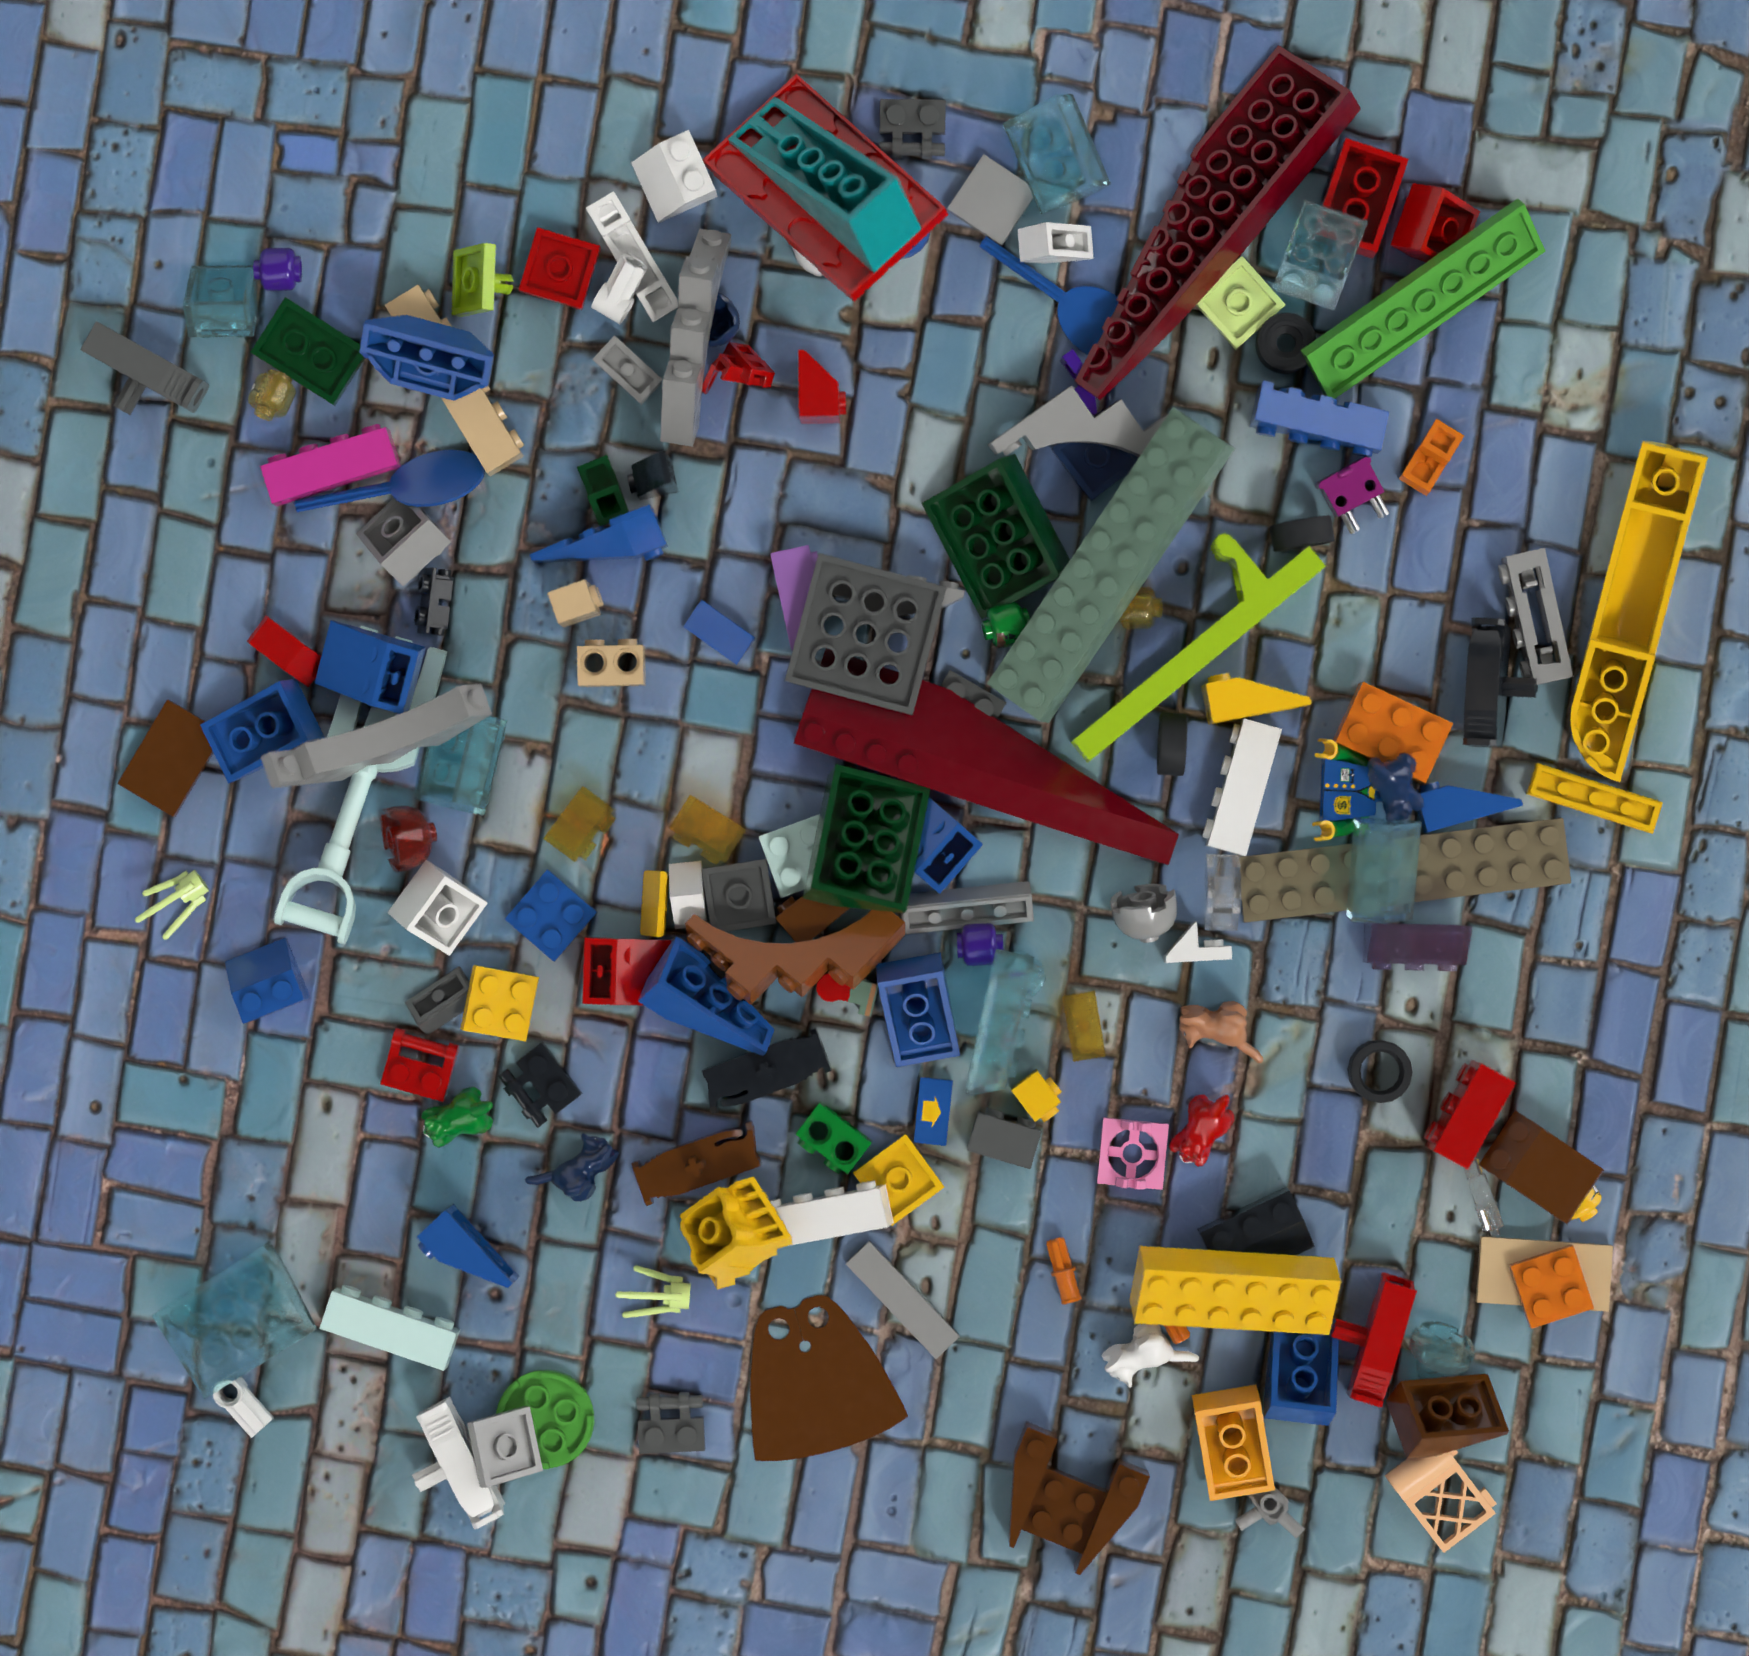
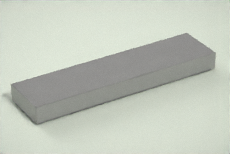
M870 1240L846 1262V1265L935 1359L960 1337Z

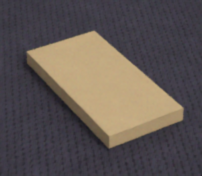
M1480 1236L1476 1302L1522 1306L1509 1264L1572 1244L1594 1306L1592 1311L1609 1312L1613 1246L1607 1244Z

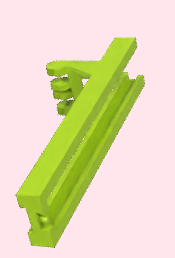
M1226 533L1217 535L1210 546V551L1215 555L1214 557L1218 562H1227L1231 566L1238 605L1070 742L1087 763L1324 569L1326 565L1312 548L1308 546L1271 578L1267 579L1237 541L1232 539V536Z

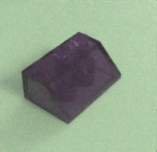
M1364 923L1363 962L1372 963L1371 969L1391 970V963L1404 964V970L1423 971L1424 964H1437V971H1457V965L1467 964L1472 926Z

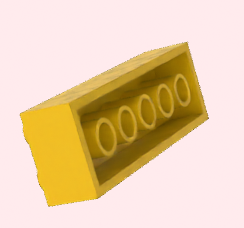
M1139 1246L1129 1300L1135 1324L1329 1335L1341 1279L1335 1258Z

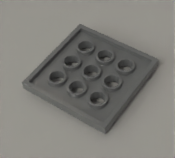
M818 553L785 681L913 715L947 587ZM838 584H847L852 590V597L846 603H838L833 598V589ZM877 592L882 595L884 605L881 610L871 612L866 608L864 601L869 593ZM902 601H910L916 607V614L910 620H902L897 615V606ZM830 616H838L843 621V630L838 635H830L825 631L824 622ZM863 624L871 625L876 633L875 639L869 644L859 642L856 637L858 627ZM894 633H902L907 638V647L902 652H894L888 646V639ZM821 648H829L835 654V661L829 667H822L816 662V653ZM860 656L865 659L867 669L864 674L855 676L849 672L847 665L852 657ZM885 665H893L899 671V678L893 684H885L880 679V670Z

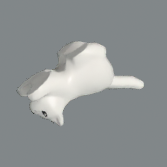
M1138 1324L1134 1328L1131 1343L1115 1344L1101 1355L1104 1361H1108L1105 1370L1110 1376L1124 1382L1128 1388L1132 1387L1133 1375L1143 1368L1158 1367L1168 1361H1199V1356L1190 1351L1173 1350L1170 1341L1162 1333L1160 1325Z

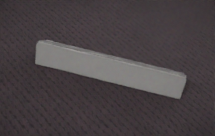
M1030 882L943 890L940 894L937 891L910 893L906 913H901L902 920L905 922V934L962 929L966 924L991 923L993 925L1032 922L1034 921Z

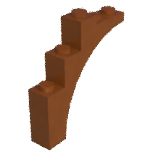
M871 910L862 919L839 932L815 940L796 943H763L739 938L713 927L695 914L685 923L688 942L698 951L703 949L712 956L711 960L719 969L726 971L727 990L738 1000H746L750 1005L777 978L780 985L790 993L795 991L803 997L828 970L830 976L838 984H846L854 990L905 936V922L893 912Z

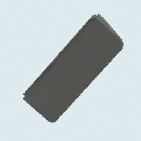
M460 966L405 1002L417 1026L426 1035L431 1034L464 1012L470 981Z

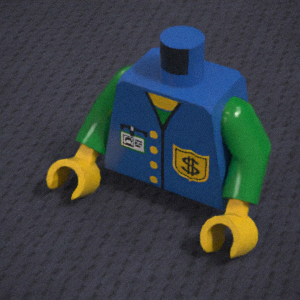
M1319 738L1318 742H1323L1325 749L1322 754L1315 753V757L1323 759H1321L1319 821L1313 822L1312 826H1320L1322 831L1321 836L1315 837L1314 840L1324 841L1330 840L1333 837L1347 836L1367 825L1369 816L1376 814V802H1382L1379 792L1370 785L1368 779L1369 770L1367 763L1369 759L1337 744L1334 740Z

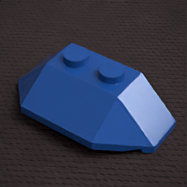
M409 315L370 319L364 322L360 353L369 359L375 369L390 384L453 401L489 385L494 354L471 332Z

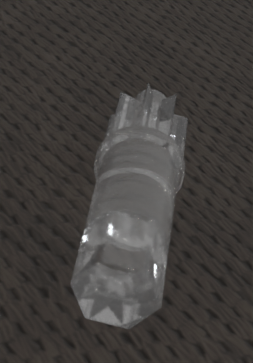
M1475 1158L1469 1170L1464 1168L1466 1180L1483 1232H1490L1491 1237H1495L1501 1234L1499 1228L1503 1227L1504 1224L1483 1168L1478 1165L1480 1159Z

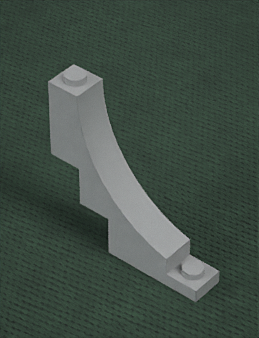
M1070 386L987 445L994 455L1003 451L1005 456H1007L1022 445L1019 441L1020 438L1025 440L1031 450L1049 445L1083 442L1117 448L1140 457L1168 414L1142 430L1122 399L1093 417L1077 392Z
M481 684L461 685L429 702L389 719L336 736L306 742L294 750L269 752L262 756L261 760L271 788L343 781L368 765L392 763L418 747L441 745L492 715Z

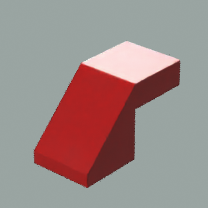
M266 615L247 642L285 672L309 687L316 678L321 655Z

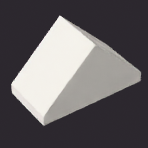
M702 861L669 864V893L675 929L686 928L685 923L693 914L708 923L701 870Z

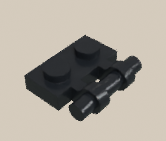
M543 1042L516 1062L523 1074L515 1078L511 1071L506 1069L498 1076L506 1086L503 1088L508 1096L512 1095L523 1109L521 1113L526 1119L530 1118L537 1128L548 1121L540 1111L544 1106L548 1104L552 1111L557 1114L582 1095V1092ZM529 1081L541 1095L535 1102L522 1087Z

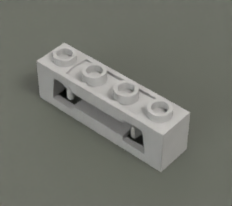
M1545 548L1502 558V565H1498V572L1502 585L1507 584L1509 597L1505 598V604L1509 617L1514 616L1517 629L1512 630L1516 649L1521 648L1524 661L1519 663L1521 676L1537 678V685L1573 677ZM1534 568H1535L1537 580L1535 579V576H1534V571H1533ZM1518 574H1521L1522 584H1520ZM1538 585L1539 590L1535 591L1545 638L1546 642H1551L1552 646L1537 649L1535 652L1534 646L1538 645L1527 593H1522V589ZM1552 651H1553V653H1554V658H1555V662H1556V663H1554V661H1553ZM1536 653L1539 656L1540 664H1538Z

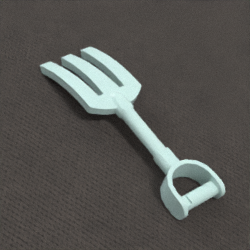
M364 626L360 627L362 629L378 633V630H374ZM398 636L395 637L397 639L404 640L407 642H413L411 640L404 639ZM430 647L427 650L410 710L435 699L448 651ZM341 694L327 737L355 730L362 702ZM371 706L364 727L394 717L396 713ZM420 747L392 763L368 765L351 776L329 843L325 844L318 868L301 871L289 880L282 892L276 910L275 924L282 925L284 921L336 936L338 937V943L345 944L347 942L355 920L356 904L351 888L342 876L351 852L348 849L371 781L376 778L377 772H394L414 766ZM314 881H327L340 887L345 893L347 899L346 912L344 917L291 901L296 892L304 885Z

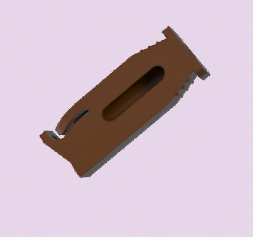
M753 1121L745 1123L747 1128V1135L745 1137L733 1138L717 1144V1141L730 1137H740L744 1133L742 1128H730L667 1149L662 1153H658L656 1157H652L650 1161L647 1160L644 1165H641L640 1160L632 1162V1168L646 1206L654 1203V1197L665 1198L666 1196L680 1195L760 1167L762 1162L756 1151Z

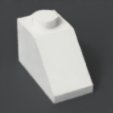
M1045 222L1018 229L1020 262L1043 264L1094 259L1091 226Z

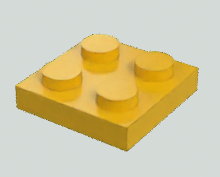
M473 965L460 1029L526 1042L539 977Z
M907 1134L901 1136L853 1172L860 1183L875 1181L876 1186L886 1184L894 1222L892 1225L945 1188Z

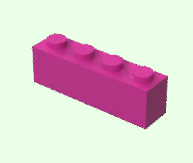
M375 424L361 429V435L351 438L349 434L333 437L330 439L331 444L318 448L317 444H310L298 449L300 454L287 457L286 453L269 457L267 459L268 464L260 467L271 503L278 507L400 468L401 464L390 430L387 427L381 428L380 424Z

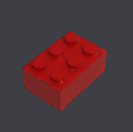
M1346 138L1341 146L1310 238L1373 259L1382 240L1409 159Z
M1471 1060L1469 1065L1466 1063L1462 1065L1455 1079L1459 1083L1454 1093L1448 1092L1440 1105V1110L1443 1113L1438 1122H1431L1424 1135V1138L1427 1140L1425 1144L1427 1148L1469 1170L1516 1084L1515 1081L1474 1060Z

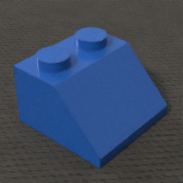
M287 937L225 961L231 995L243 1024L310 998Z

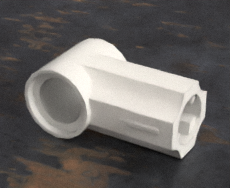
M622 254L609 280L598 291L591 308L614 322L621 324L634 303V298L632 297L648 267L640 259Z
M236 1374L227 1375L214 1386L213 1399L219 1406L224 1407L251 1438L274 1419L248 1389L246 1381L241 1376ZM225 1383L233 1384L237 1388L238 1394L236 1399H230L223 1393Z

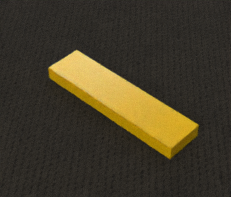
M1535 763L1526 791V795L1650 834L1654 832L1663 802L1540 763Z

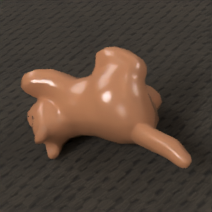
M1235 1001L1223 1002L1218 1010L1214 1012L1199 1005L1181 1007V1014L1183 1015L1180 1016L1181 1023L1179 1024V1029L1187 1040L1188 1048H1192L1196 1041L1208 1038L1227 1046L1237 1047L1257 1063L1263 1062L1260 1052L1246 1042L1247 1010L1243 1005Z

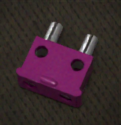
M1362 457L1315 484V488L1321 490L1334 517L1341 516L1350 534L1360 530L1351 512L1357 506L1370 500L1379 518H1384V515L1387 516L1389 514L1380 496L1385 491L1370 465V457ZM1367 480L1372 484V488L1369 491L1365 489ZM1338 496L1343 499V504L1340 507L1336 504Z

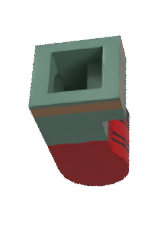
M828 972L817 982L816 990L820 998L827 1002L843 1000L859 1004L858 1014L871 1017L878 993L877 982L863 979L852 990L846 984H838Z

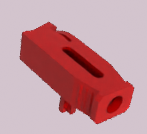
M1382 1272L1379 1288L1372 1301L1366 1325L1362 1326L1336 1318L1332 1327L1331 1337L1359 1345L1346 1392L1351 1399L1377 1407L1383 1406L1417 1293L1414 1281ZM1390 1281L1403 1284V1286H1402V1285L1395 1284V1283H1392V1282H1390Z

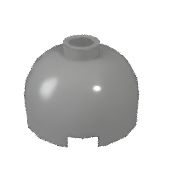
M1164 884L1134 886L1137 893L1123 896L1122 892L1119 891L1112 896L1110 904L1115 924L1125 935L1140 939L1143 943L1158 940L1159 936L1166 933L1175 922L1177 915L1176 893L1174 889L1168 892Z

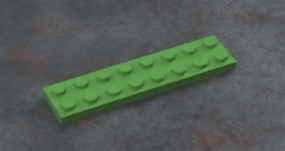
M1517 198L1303 348L1301 352L1324 396L1337 398L1543 254L1545 248L1525 204Z

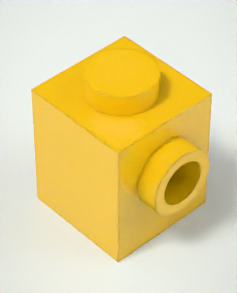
M1037 1069L1010 1088L1034 1122L1040 1118L1043 1122H1046L1059 1112L1056 1106L1061 1101L1057 1096L1062 1091L1051 1077L1045 1080Z

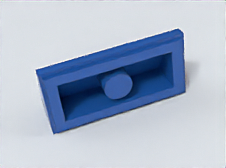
M702 599L684 625L685 629L736 665L756 639Z

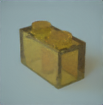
M582 786L543 839L572 861L578 862L580 858L586 861L597 846L593 841L600 831L606 834L617 820L612 816L616 809L586 786Z
M689 795L669 828L675 832L672 838L688 848L692 843L702 848L703 851L700 855L716 865L720 860L724 863L728 862L747 831L746 828L692 795Z
M1088 990L1061 995L1072 1061L1105 1057L1106 1053L1095 991Z

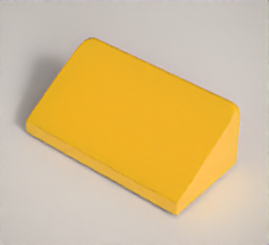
M644 871L640 934L643 936L664 937L669 883L668 871Z

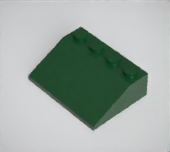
M1016 454L997 459L922 503L981 619L986 618L987 610L990 607L1017 602L1055 582L1070 561Z
M835 764L827 777L803 898L832 906L906 913L930 788Z

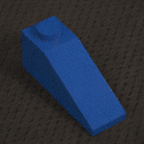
M1439 781L1419 786L1424 807L1417 812L1423 833H1428L1523 806L1522 799L1449 785L1440 787Z

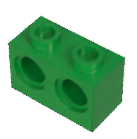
M821 1101L795 1134L800 1138L797 1143L811 1154L818 1151L826 1158L823 1163L837 1174H840L841 1171L849 1174L872 1143L871 1139ZM816 1121L825 1123L828 1127L827 1136L822 1139L814 1138L809 1131L810 1125ZM843 1141L851 1143L855 1150L853 1156L848 1159L840 1158L835 1150L838 1143Z

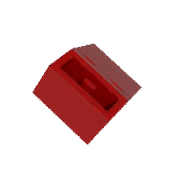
M586 937L584 939L582 1004L643 1005L638 1000L645 982L672 940Z

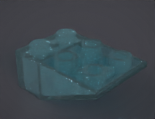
M1304 200L1277 269L1272 290L1335 311L1368 221Z

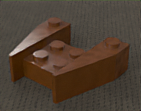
M1026 1421L1014 1450L1009 1547H1015L1021 1530H1024L1078 1552L1074 1569L1076 1574L1081 1575L1138 1508L1150 1478L1149 1472L1117 1458L1108 1483L1103 1488L1053 1468L1048 1463L1058 1441L1057 1433Z

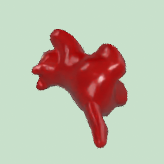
M1204 1094L1194 1096L1188 1104V1123L1172 1138L1169 1144L1170 1151L1174 1153L1179 1151L1180 1159L1184 1163L1194 1162L1198 1167L1204 1166L1215 1140L1225 1135L1235 1121L1233 1111L1230 1109L1226 1110L1230 1097L1223 1095L1214 1103L1208 1100V1097Z

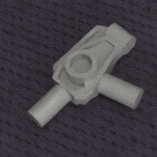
M1276 1488L1274 1491L1247 1495L1255 1507L1235 1519L1241 1531L1260 1519H1264L1269 1525L1279 1522L1296 1539L1305 1530L1287 1513L1289 1510L1288 1499Z

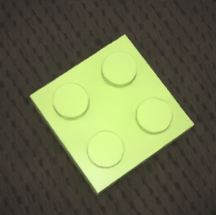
M1241 256L1196 306L1232 347L1237 350L1262 327L1265 321L1276 315L1286 304L1247 260Z

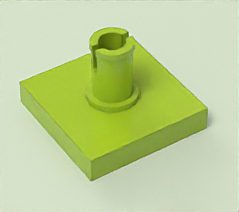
M481 243L453 250L451 316L465 317L493 311L494 293L509 295L512 292L513 285L505 284L506 282H513L512 275L495 273L496 244Z

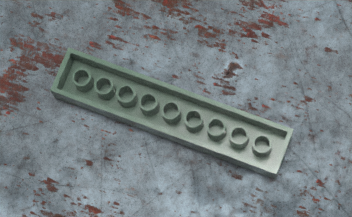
M1173 407L987 684L1037 720L1049 723L1235 448Z

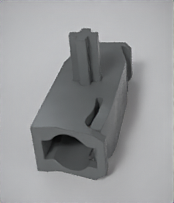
M97 321L80 349L129 377L113 405L129 415L133 412L146 387L195 413L210 386L200 378Z

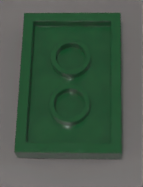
M286 297L250 352L334 406L365 360V357L360 353L359 343Z

